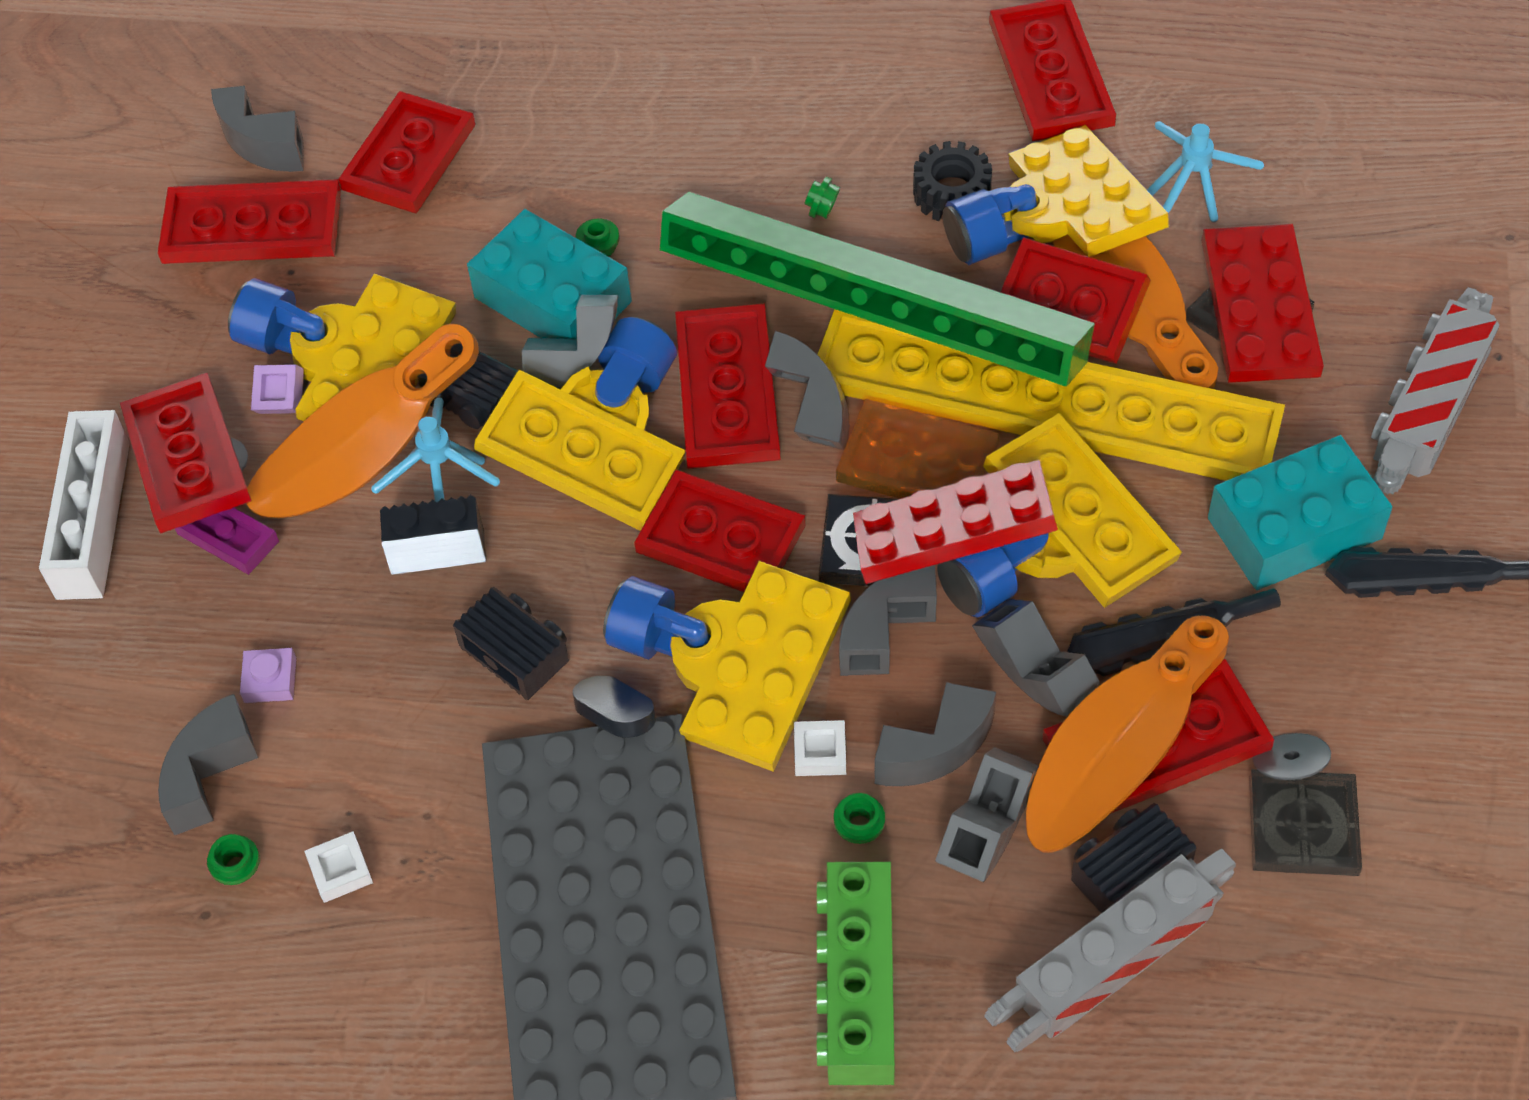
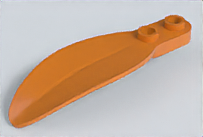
M1068 234L1051 242L1054 247L1086 256ZM1144 236L1091 256V258L1148 275L1151 282L1128 338L1146 347L1149 357L1166 379L1214 389L1218 376L1217 363L1186 322L1185 305L1180 288L1171 269L1153 243ZM1171 333L1176 335L1177 337L1174 339H1166L1162 336V334ZM1195 366L1200 368L1202 372L1191 373L1188 371V368Z
M458 324L441 326L405 356L397 366L369 374L333 396L299 425L260 466L247 487L252 500L246 503L248 508L253 513L266 518L294 517L333 504L365 486L383 471L407 446L418 430L419 421L426 416L432 400L475 363L479 353V346L475 336L465 327ZM458 343L462 344V353L458 357H450L451 347ZM423 373L427 374L426 384L421 388H416V377Z
M1194 616L1187 619L1149 660L1133 665L1105 681L1082 700L1064 720L1042 757L1029 792L1026 810V830L1030 842L1037 850L1053 853L1064 849L1085 836L1130 796L1164 758L1185 723L1192 694L1195 693L1226 656L1229 635L1226 627L1219 620L1209 616ZM1199 635H1203V636H1207V637H1209V638H1200V637H1198V636H1199ZM1170 666H1175L1180 668L1181 670L1171 671L1167 668Z

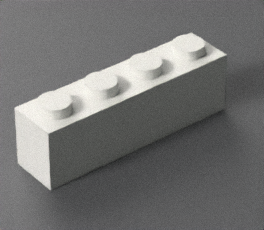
M115 410L68 412L39 570L56 600L104 597L130 445Z

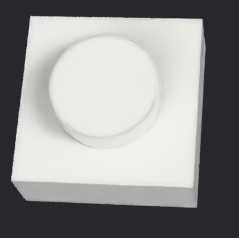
M845 720L794 722L795 776L846 775Z
M354 831L304 851L324 903L373 883Z

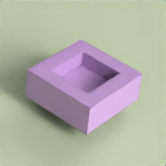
M254 365L251 410L258 414L296 413L295 408L302 398L304 369L298 365Z
M292 648L243 651L240 695L244 703L293 700L296 656Z

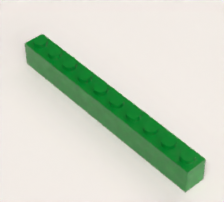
M689 191L662 211L660 251L1066 387L1087 364L1095 325L1093 322Z

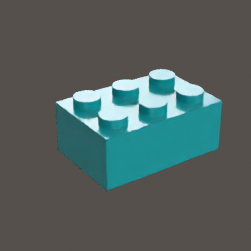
M527 209L520 212L467 263L474 298L540 338L577 339L576 306L581 295H618L615 319L632 302L627 267Z
M1338 435L1215 485L1208 520L1254 589L1258 591L1333 560L1341 551H1350L1353 547H1364L1383 539L1393 506L1342 435Z

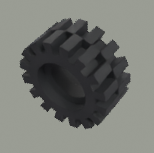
M951 141L943 142V149L939 150L938 146L934 144L929 147V154L923 151L919 155V161H915L913 195H915L914 201L916 205H921L922 213L928 215L933 211L932 219L940 221L943 209L948 201L981 189L991 191L992 165L988 163V156L985 153L979 155V148L972 145L969 150H965V142L958 141L957 148L951 147ZM954 177L963 179L968 183L950 187L942 185L938 181Z

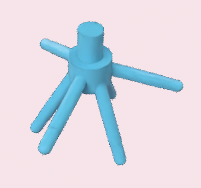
M1157 121L1155 128L1183 147L1181 155L1147 191L1153 196L1183 167L1163 205V208L1169 213L1191 172H1200L1210 221L1216 222L1218 221V213L1209 169L1213 166L1212 159L1258 170L1264 168V163L1259 160L1214 149L1213 141L1209 138L1210 129L1205 124L1194 125L1191 135L1185 137L1170 126Z
M438 397L434 401L432 417H424L418 423L419 432H417L415 437L416 447L376 482L371 487V490L375 494L379 493L420 459L426 464H430L434 499L436 502L441 498L445 500L440 464L448 458L493 486H498L500 479L479 466L485 463L483 456L449 440L448 433L440 426L444 401Z

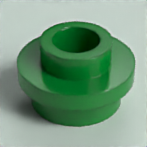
M826 176L822 183L816 180L813 182L804 203L811 207L810 217L815 219L818 215L825 219L828 218L841 188L832 183V178Z
M595 218L584 222L579 226L575 235L577 239L608 257L614 253L620 240L617 226L613 222L602 218Z
M853 793L845 797L837 805L834 811V826L837 833L844 840L855 844H865L875 840L882 833L885 826V812L882 805L872 796L865 793ZM856 816H863L869 822L865 825H854L850 821Z
M228 834L217 839L211 846L207 857V867L210 874L216 881L224 885H237L247 881L255 874L260 863V854L254 842L245 836ZM232 858H243L238 864L227 867V863Z

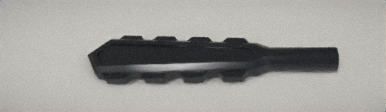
M1353 547L1350 551H1341L1327 568L1325 576L1345 594L1354 593L1358 598L1378 597L1381 592L1391 591L1396 596L1414 595L1420 589H1427L1432 594L1449 593L1454 587H1461L1466 592L1482 591L1485 586L1494 585L1502 580H1529V560L1502 561L1492 556H1483L1477 550H1461L1457 555L1448 554L1443 549H1426L1422 554L1413 553L1409 548H1390L1388 552H1377L1373 547Z
M1273 588L1228 602L1217 600L1207 602L1202 598L1186 601L1184 607L1174 609L1171 606L1153 609L1150 616L1142 617L1138 614L1120 617L1117 623L1112 625H1106L1103 622L1083 626L1081 632L1074 633L1067 652L1084 654L1095 674L1104 677L1121 671L1125 663L1132 661L1138 664L1149 660L1179 626L1191 617L1209 616L1219 620L1227 627L1233 620L1280 607V596L1277 590ZM1199 635V636H1198V637H1200V638H1209V637L1203 636V635Z

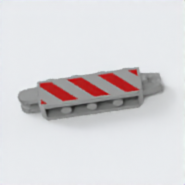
M1468 287L1457 301L1449 299L1441 316L1433 313L1422 337V339L1428 342L1424 348L1417 345L1414 348L1406 367V372L1411 373L1407 381L1399 378L1388 403L1394 406L1390 415L1384 412L1380 414L1371 435L1372 439L1378 441L1373 457L1374 460L1379 461L1374 481L1383 493L1387 495L1391 493L1393 495L1394 492H1398L1408 473L1416 477L1431 473L1491 352L1492 341L1500 326L1495 316L1489 314L1493 296L1487 293H1480L1476 289Z
M1222 848L1198 864L1191 858L1187 860L1181 854L1016 977V986L988 1008L984 1015L992 1026H996L1005 1022L1022 1008L1028 1013L1031 1018L1015 1028L1010 1037L1007 1038L1006 1042L1014 1052L1022 1051V1049L1033 1043L1043 1034H1046L1049 1039L1057 1037L1201 928L1213 915L1215 904L1223 897L1224 893L1219 887L1232 878L1236 863Z

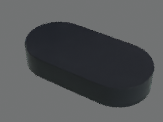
M589 677L580 681L573 689L574 705L577 713L615 736L622 738L637 737L645 734L655 725L656 718L653 701L614 677Z

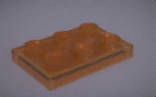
M865 399L837 466L836 482L902 499L912 496L921 490H934L958 483L967 477L987 475L988 472L983 465L986 456L997 450L999 433Z

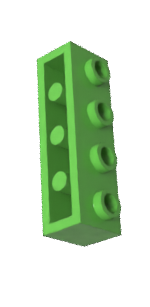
M827 862V882H817V914H827V931H817V963H827V981H817V1014H827V1032H817V1066H828L829 1085H894L891 862Z

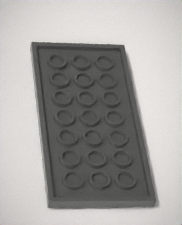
M682 714L657 717L655 725L648 732L632 738L618 737L596 726L482 743L514 1100H737L685 736L681 735L679 731L683 723Z

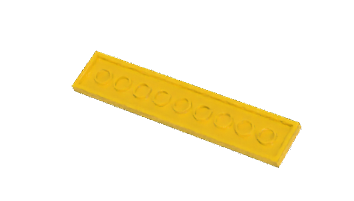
M834 309L817 354L838 381L844 396L1018 435L1025 434L1060 413L1094 452L1224 481L1272 463L1285 409V404L1087 362L1066 387Z

